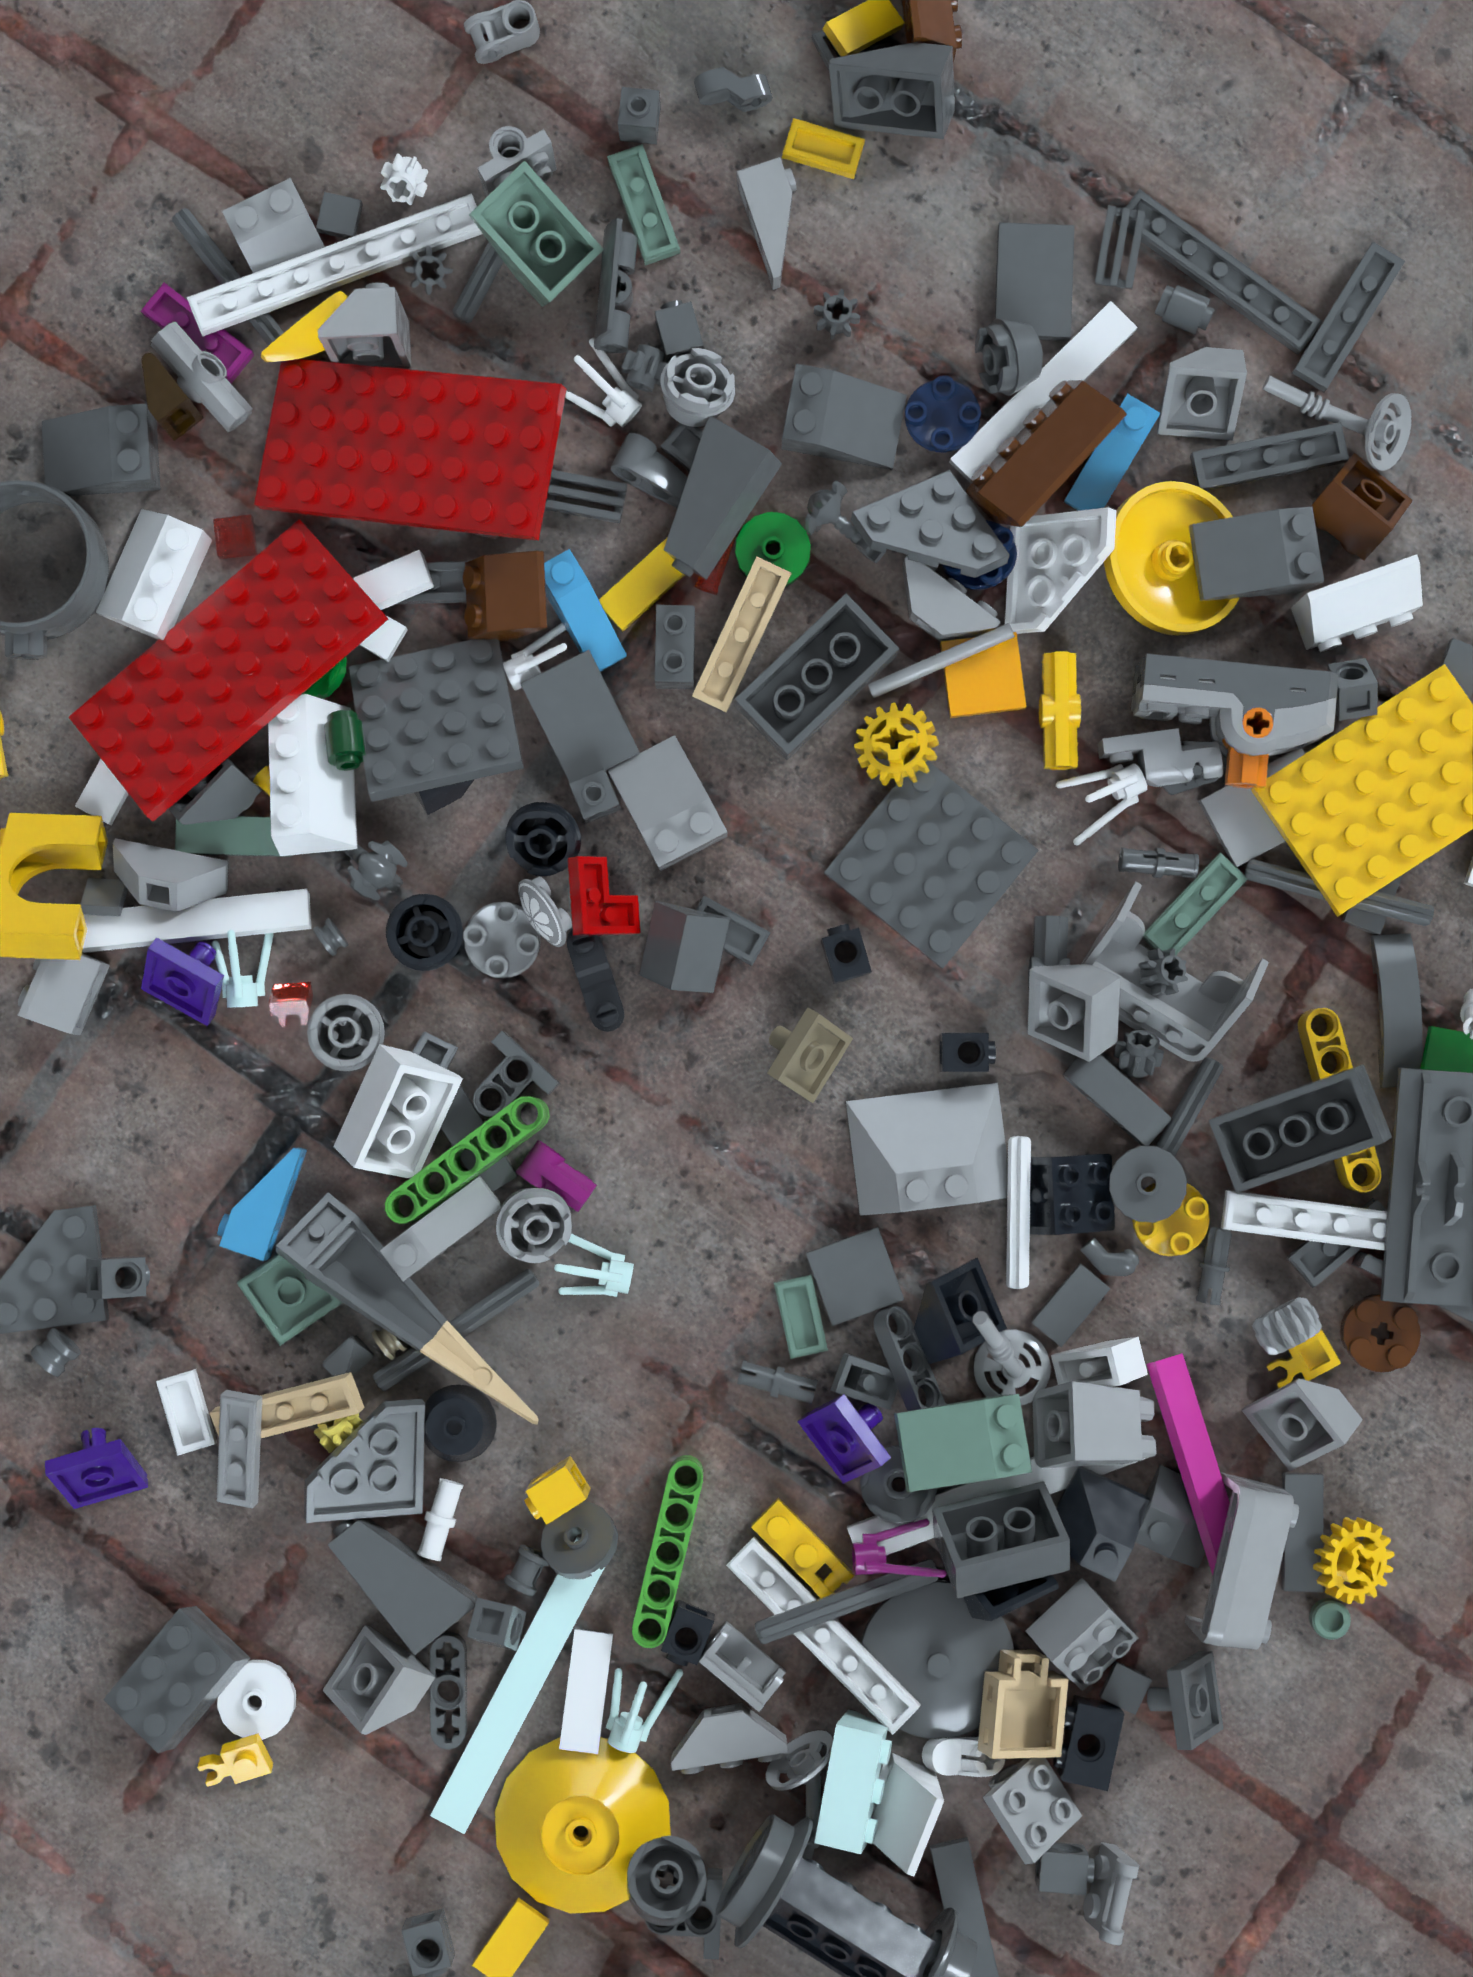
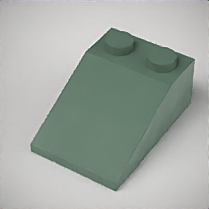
M525 160L469 214L515 278L542 307L550 303L604 250Z
M1019 1394L998 1395L894 1413L907 1492L993 1480L1032 1472Z

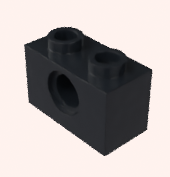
M1077 1695L1073 1696L1072 1705H1066L1064 1723L1066 1733L1062 1744L1061 1757H1054L1053 1766L1058 1768L1057 1772L1062 1781L1108 1791L1125 1715L1120 1707L1099 1700ZM1093 1734L1096 1736V1743L1092 1748L1082 1750L1077 1747L1081 1736Z

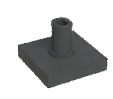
M1198 1651L1166 1670L1169 1687H1152L1148 1691L1147 1703L1150 1711H1172L1177 1750H1193L1224 1729L1213 1651Z

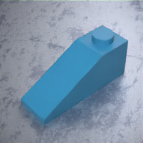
M1127 394L1120 406L1127 415L1094 449L1064 503L1078 511L1104 508L1159 417L1160 412Z
M568 549L545 562L546 597L564 624L579 652L583 653L589 650L600 672L626 658L625 650L588 578L571 550Z
M300 1147L293 1148L232 1208L230 1215L224 1214L217 1235L222 1237L220 1247L262 1261L270 1259L307 1152L306 1149Z

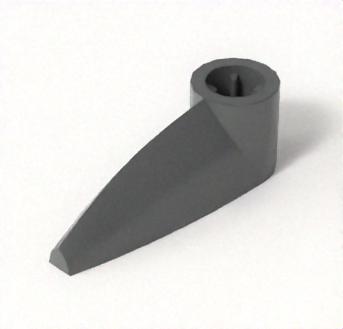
M636 433L627 434L611 465V471L621 480L678 508L687 476L672 462L657 452L656 445L648 438Z

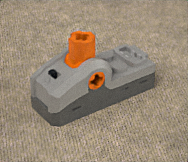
M1146 654L1135 666L1131 712H1133L1135 717L1157 721L1172 720L1175 716H1179L1178 721L1186 724H1200L1202 719H1210L1211 739L1218 742L1221 753L1227 757L1225 785L1245 789L1253 787L1265 788L1269 756L1281 755L1303 748L1334 731L1339 674L1329 671Z

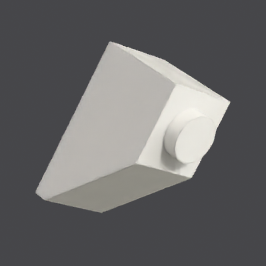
M1139 1337L1105 1341L1051 1355L1058 1385L1075 1381L1113 1387L1121 1386L1148 1375Z

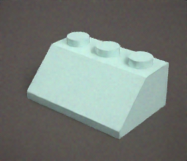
M847 1710L836 1724L814 1843L861 1854L867 1843L873 1844L878 1820L872 1819L874 1803L880 1804L882 1800L885 1780L879 1779L881 1764L887 1765L889 1762L892 1741L886 1740L888 1727L856 1711Z

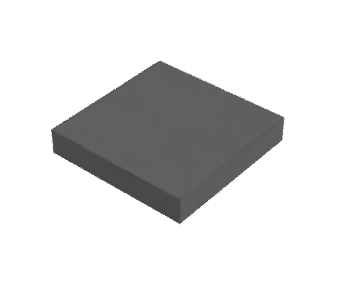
M878 1227L806 1252L832 1326L904 1300Z

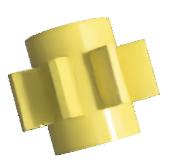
M359 1414L317 1424L318 1428L314 1430V1434L320 1439L319 1443L331 1453L363 1421L359 1418Z

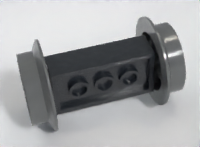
M774 1814L768 1816L740 1855L717 1903L716 1915L736 1927L735 1947L739 1949L745 1947L763 1926L842 1977H970L977 1955V1943L958 1931L959 1916L954 1908L949 1907L943 1910L924 1931L919 1926L905 1923L892 1915V1911L886 1905L872 1902L858 1893L857 1888L851 1883L837 1880L824 1872V1868L816 1861L803 1859L802 1855L813 1827V1820L809 1817H805L791 1826Z

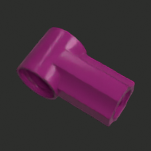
M537 1140L517 1168L516 1173L537 1188H544L557 1193L568 1206L579 1212L597 1187V1184L580 1171L565 1162L566 1159L559 1153Z

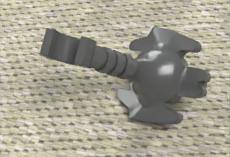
M835 481L832 484L833 488L831 491L822 489L813 493L807 505L809 513L805 518L806 531L812 536L814 532H818L821 529V525L833 524L834 528L839 529L842 535L845 534V537L850 539L867 559L877 564L885 553L870 549L855 526L852 525V522L847 521L845 516H841V502L843 496L848 492L846 487L840 482Z
M374 841L369 842L368 847L373 850L370 853L358 844L357 849L342 850L359 865L358 870L353 866H349L348 873L352 878L350 886L362 895L373 900H379L381 897L376 892L377 889L385 887L392 892H397L400 886L403 885V880L396 874V866L407 867L408 863L401 852L389 841H385L382 844Z

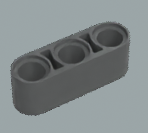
M1098 1055L1090 1062L1077 1057L1062 1074L1073 1087L1141 1146H1149L1171 1121V1117L1101 1055Z

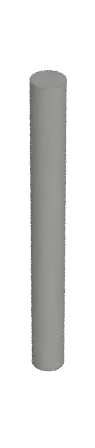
M1007 623L869 683L868 686L873 698L1014 638L1012 628Z

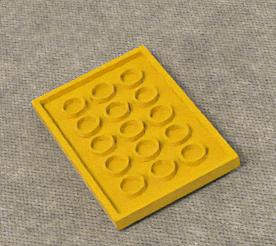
M1445 664L1377 707V715L1358 719L1268 777L1265 788L1253 787L1251 789L1337 917L1473 830V703Z

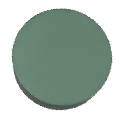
M1324 1598L1312 1606L1309 1621L1317 1634L1325 1639L1334 1640L1346 1634L1350 1627L1351 1617L1348 1609L1338 1600Z

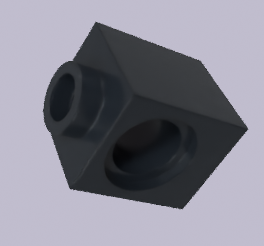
M849 923L827 929L828 937L822 938L821 943L833 984L870 974L872 970L860 929L850 930ZM841 942L852 944L856 950L855 959L849 963H842L837 960L834 954L837 944Z
M989 1033L939 1034L940 1072H989V1064H995L996 1045L995 1041H989ZM963 1042L973 1043L978 1050V1056L971 1064L962 1062L958 1057V1048Z
M679 1600L670 1621L667 1635L661 1646V1651L667 1653L666 1658L681 1666H687L689 1662L697 1665L714 1624L715 1614ZM689 1627L697 1633L698 1637L691 1644H682L677 1640L675 1634L679 1629Z

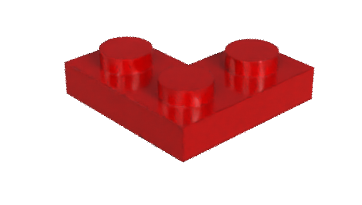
M576 856L568 858L573 935L640 934L638 895H609L607 857Z

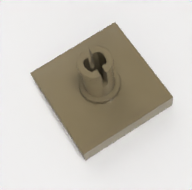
M807 1007L793 1032L783 1026H777L771 1032L769 1044L780 1050V1053L767 1074L811 1103H814L853 1038L822 1015Z

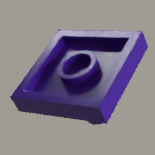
M156 937L148 947L141 989L208 1026L216 1015L224 975L209 967L216 958V951L209 944L198 942L190 954L187 955Z
M845 1394L806 1413L797 1421L843 1484L881 1467L891 1458L871 1431L883 1420L882 1413L873 1404L867 1403L857 1412Z
M91 1428L92 1438H90L88 1430L81 1433L83 1450L45 1461L46 1476L74 1509L148 1488L147 1473L122 1440L118 1439L106 1443V1431L102 1428Z

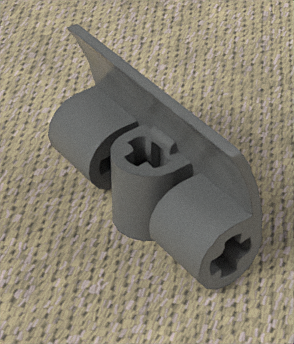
M615 218L607 224L604 229L603 238L604 250L602 251L594 348L607 353L627 352L631 316L626 312L633 303L632 284L628 275L635 272L638 238L632 233L622 231L623 220L621 218ZM617 287L621 288V291H619L618 297H616Z

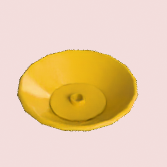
M601 1736L598 1754L559 1749L561 1738L559 1737L530 1751L506 1778L495 1809L497 1849L511 1878L537 1902L570 1914L605 1912L629 1900L627 1894V1871L630 1860L636 1850L653 1839L671 1836L669 1800L654 1769L636 1753L617 1750L608 1744V1739ZM577 1826H584L587 1828L588 1834L585 1837H579L575 1834L574 1829Z

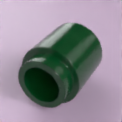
M338 710L330 713L327 716V723L324 725L328 763L342 771L354 770L360 766V763L363 762V756L366 755L363 723L358 719L357 713L351 710Z

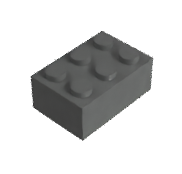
M1044 1481L932 1509L934 1540L957 1599L1070 1570V1539Z
M197 1606L179 1608L103 1700L157 1753L165 1752L178 1746L249 1661L250 1657Z

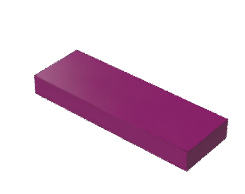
M163 282L140 311L161 330L168 324L176 322L201 351L212 353L222 361L227 370L225 378L231 384L254 357V353L224 329L202 337L188 300L165 282Z

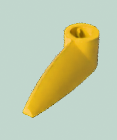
M342 291L331 295L261 352V358L266 362L288 361L324 351L325 349L318 338V329L347 299V295Z

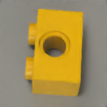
M569 1456L531 1480L525 1491L528 1498L524 1499L533 1517L536 1520L542 1517L547 1525L585 1501L591 1487L572 1457Z

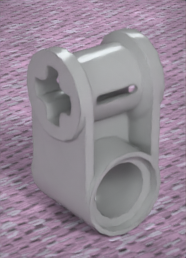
M514 0L490 11L477 13L464 22L465 32L471 34L477 50L475 52L476 61L481 64L495 62L505 55L530 47L535 44L540 35V27L535 10L531 4L523 0ZM520 19L530 21L523 29L513 28L514 23ZM484 34L487 35L488 41H485L483 37Z

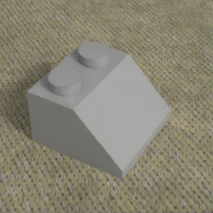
M291 178L222 211L253 273L324 248L323 242Z
M1090 964L1034 966L1029 970L1028 1035L1090 1062L1117 1043L1120 977Z

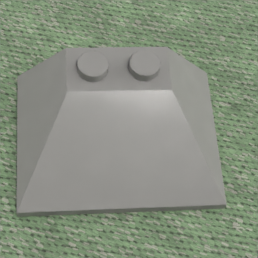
M998 1083L846 1101L860 1215L908 1212L1007 1198L1008 1159Z

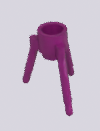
M925 1518L875 1534H862V1543H853L852 1545L854 1575H886L892 1573L925 1577H945L946 1571L942 1569L886 1564L885 1546L877 1545V1542L926 1527L930 1521Z

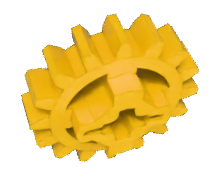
M891 703L890 712L887 713L880 706L877 707L878 717L872 719L865 716L864 720L868 728L857 729L856 731L859 739L863 741L854 744L857 754H862L858 758L861 767H868L866 772L871 779L880 774V781L885 786L891 778L895 779L898 787H902L903 778L909 777L913 783L917 782L915 773L920 770L927 774L929 768L925 762L927 760L936 761L937 759L935 751L931 749L939 745L937 736L931 735L936 731L932 721L925 723L927 717L922 710L913 715L911 704H906L903 711H899L896 703ZM903 723L913 726L919 733H916L915 730L908 731L904 728ZM901 740L898 743V749H892L895 747V741ZM874 756H877L878 759H886L889 761L890 766L881 764Z
M1347 1517L1343 1518L1342 1526L1332 1523L1330 1525L1332 1535L1329 1537L1322 1534L1320 1538L1325 1545L1323 1549L1318 1548L1314 1551L1316 1555L1321 1557V1561L1313 1565L1314 1570L1322 1573L1316 1581L1318 1584L1326 1587V1594L1342 1602L1351 1604L1352 1601L1363 1604L1365 1602V1594L1373 1598L1377 1597L1375 1587L1378 1584L1386 1587L1387 1582L1383 1578L1384 1573L1393 1572V1568L1387 1565V1560L1394 1557V1552L1385 1548L1391 1542V1539L1382 1535L1383 1528L1359 1517L1356 1520ZM1356 1537H1364V1539L1360 1540Z

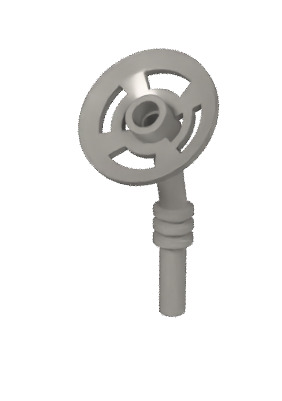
M1270 375L1264 382L1263 390L1300 407L1301 413L1304 414L1308 411L1307 416L1313 417L1315 415V419L1318 421L1323 418L1332 423L1341 422L1342 427L1365 435L1366 457L1374 469L1381 471L1390 469L1403 454L1411 430V409L1408 400L1402 394L1391 393L1386 395L1375 407L1371 418L1367 420L1330 405V400L1328 399L1322 401V396L1320 395L1314 397L1315 393L1312 391L1307 394ZM1390 403L1395 406L1397 415H1395L1391 408H1388ZM1394 440L1391 448L1389 449V451H1387V444H1390ZM1372 452L1377 454V459L1374 458Z
M983 1311L977 1312L973 1316V1323L986 1340L979 1347L974 1359V1376L978 1387L986 1397L1000 1395L989 1386L984 1374L986 1371H990L994 1383L1003 1389L1001 1395L1016 1394L1015 1388L1022 1387L1032 1377L1038 1380L1036 1386L1027 1394L1019 1396L1021 1406L1032 1402L1037 1391L1046 1388L1050 1378L1051 1365L1045 1347L1033 1335L1021 1330L1007 1329L999 1332L987 1313ZM1024 1342L1036 1351L1041 1362L1040 1366H1036L1033 1356L1023 1348ZM988 1353H990L993 1359L987 1357ZM1020 1353L1027 1358L1030 1367H1025L1024 1363L1019 1359ZM996 1371H1001L1003 1376L1008 1379L1006 1384L999 1380Z
M822 1730L805 1733L789 1742L788 1753H783L780 1759L771 1761L766 1771V1781L775 1790L784 1791L802 1784L806 1785V1817L813 1820V1827L802 1858L811 1860L814 1849L820 1845L814 1843L821 1809L820 1774L821 1770L830 1760L833 1744L831 1734ZM824 1745L827 1747V1753L822 1758L819 1752ZM780 1773H787L790 1780L781 1783L779 1781Z

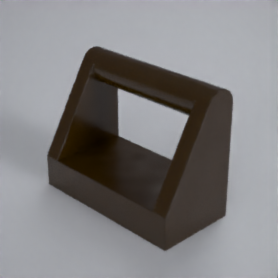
M146 353L142 356L141 361L148 410L175 441L204 418L157 357L152 353Z

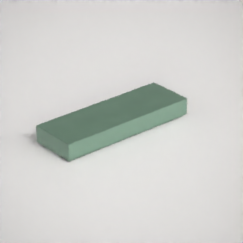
M643 144L607 156L608 164L632 231L638 238L637 245L645 266L680 254L679 244Z
M237 816L235 819L183 825L176 819V851L196 855L292 857V855L280 856L271 837V817Z
M1221 852L1218 853L1145 930L1142 938L1154 950L1160 948L1161 951L1174 948L1175 955H1177L1248 879Z

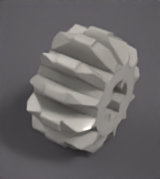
M1298 1297L1261 1315L1254 1321L1252 1327L1256 1333V1339L1260 1346H1263L1266 1353L1277 1355L1314 1337L1315 1334L1319 1333L1322 1325L1314 1306H1311L1307 1298Z

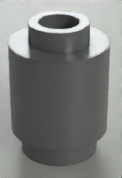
M1167 285L1155 314L1163 317L1162 322L1196 335L1199 328L1202 330L1207 329L1215 309L1209 307L1210 298L1179 285L1176 288Z

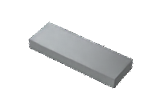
M225 1390L220 1396L217 1502L247 1508H254L258 1503L262 1396Z

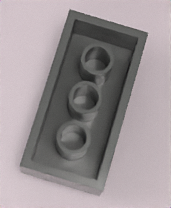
M845 594L734 699V706L786 760H789L897 657L900 648Z
M1364 1064L1221 1114L1209 1120L1236 1193L1379 1145L1392 1138Z

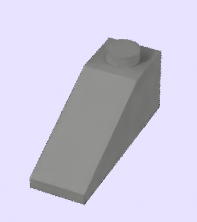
M778 157L737 171V187L773 290L780 288L792 206V192L797 190L791 168L784 169L781 158Z
M479 1176L382 1248L380 1252L400 1279L405 1281L501 1209L502 1204L482 1177Z

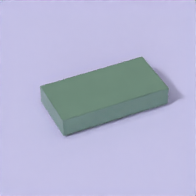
M811 1274L774 1282L790 1359L828 1351Z

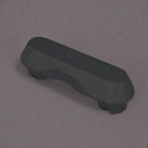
M572 929L567 936V948L590 1019L599 1030L605 1032L614 1031L623 1023L625 1015L599 935H573Z

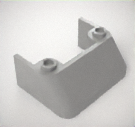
M1135 881L1107 920L1081 964H1090L1120 977L1118 1020L1135 1030L1150 1032L1156 1039L1160 1040L1159 1045L1187 1061L1203 1060L1253 1001L1269 962L1262 958L1244 981L1226 971L1213 972L1204 982L1186 973L1185 976L1188 980L1176 983L1179 990L1178 993L1151 995V988L1145 984H1140L1141 968L1138 964L1150 961L1147 953L1150 950L1139 944L1145 933V927L1141 919L1130 912L1142 887L1140 883Z
M1220 1472L1223 1483L1232 1489L1233 1492L1203 1619L1186 1615L1184 1623L1202 1643L1220 1647L1257 1650L1261 1643L1266 1644L1270 1638L1272 1622L1268 1620L1289 1527L1294 1528L1297 1523L1299 1506L1294 1504L1293 1496L1279 1486Z

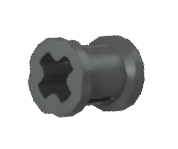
M520 1545L518 1549L520 1556L511 1574H506L504 1583L519 1592L534 1596L537 1591L535 1584L543 1567L549 1564L544 1559L541 1551L527 1545Z

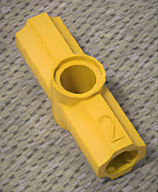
M1068 651L1044 653L1041 661L1043 694H1040L1039 725L1040 728H1043L1044 769H1076L1078 767L1077 728L1080 727L1081 699L1080 694H1077L1076 653Z

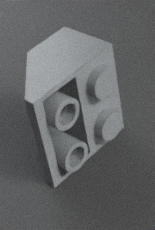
M85 954L81 955L80 960L35 958L33 970L36 973L31 985L27 984L19 996L18 1006L21 1009L18 1016L69 1034L81 1035L110 965Z
M1083 1578L1075 1583L1026 1630L1050 1661L1082 1691L1089 1685L1096 1683L1103 1675V1672L1117 1658L1126 1655L1131 1645L1139 1639Z

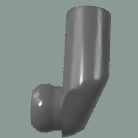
M1095 1237L1080 1248L1082 1253L1103 1275L1128 1276L1134 1273L1136 1266L1139 1264L1138 1255L1134 1251L1126 1249L1121 1253H1108Z

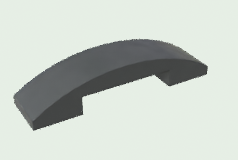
M1411 933L1371 936L1373 974H1377L1382 1049L1378 1050L1380 1088L1397 1087L1398 1068H1421V997Z

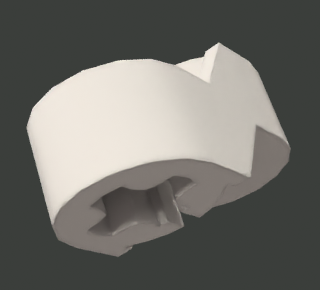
M957 1736L929 1739L922 1751V1759L926 1768L946 1776H993L1001 1771L1005 1759H991L979 1751V1737Z

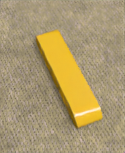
M1317 1008L1304 1012L1298 1021V1032L1312 1082L1353 1068L1337 1014L1328 1008ZM1316 1015L1323 1017L1327 1023L1326 1032L1322 1036L1316 1035L1311 1029V1021ZM1327 1052L1332 1053L1337 1060L1336 1069L1332 1073H1327L1321 1066L1322 1057ZM1375 1146L1334 1160L1338 1178L1346 1189L1357 1192H1369L1380 1184L1382 1175ZM1358 1164H1362L1367 1170V1178L1360 1185H1357L1352 1178V1171Z

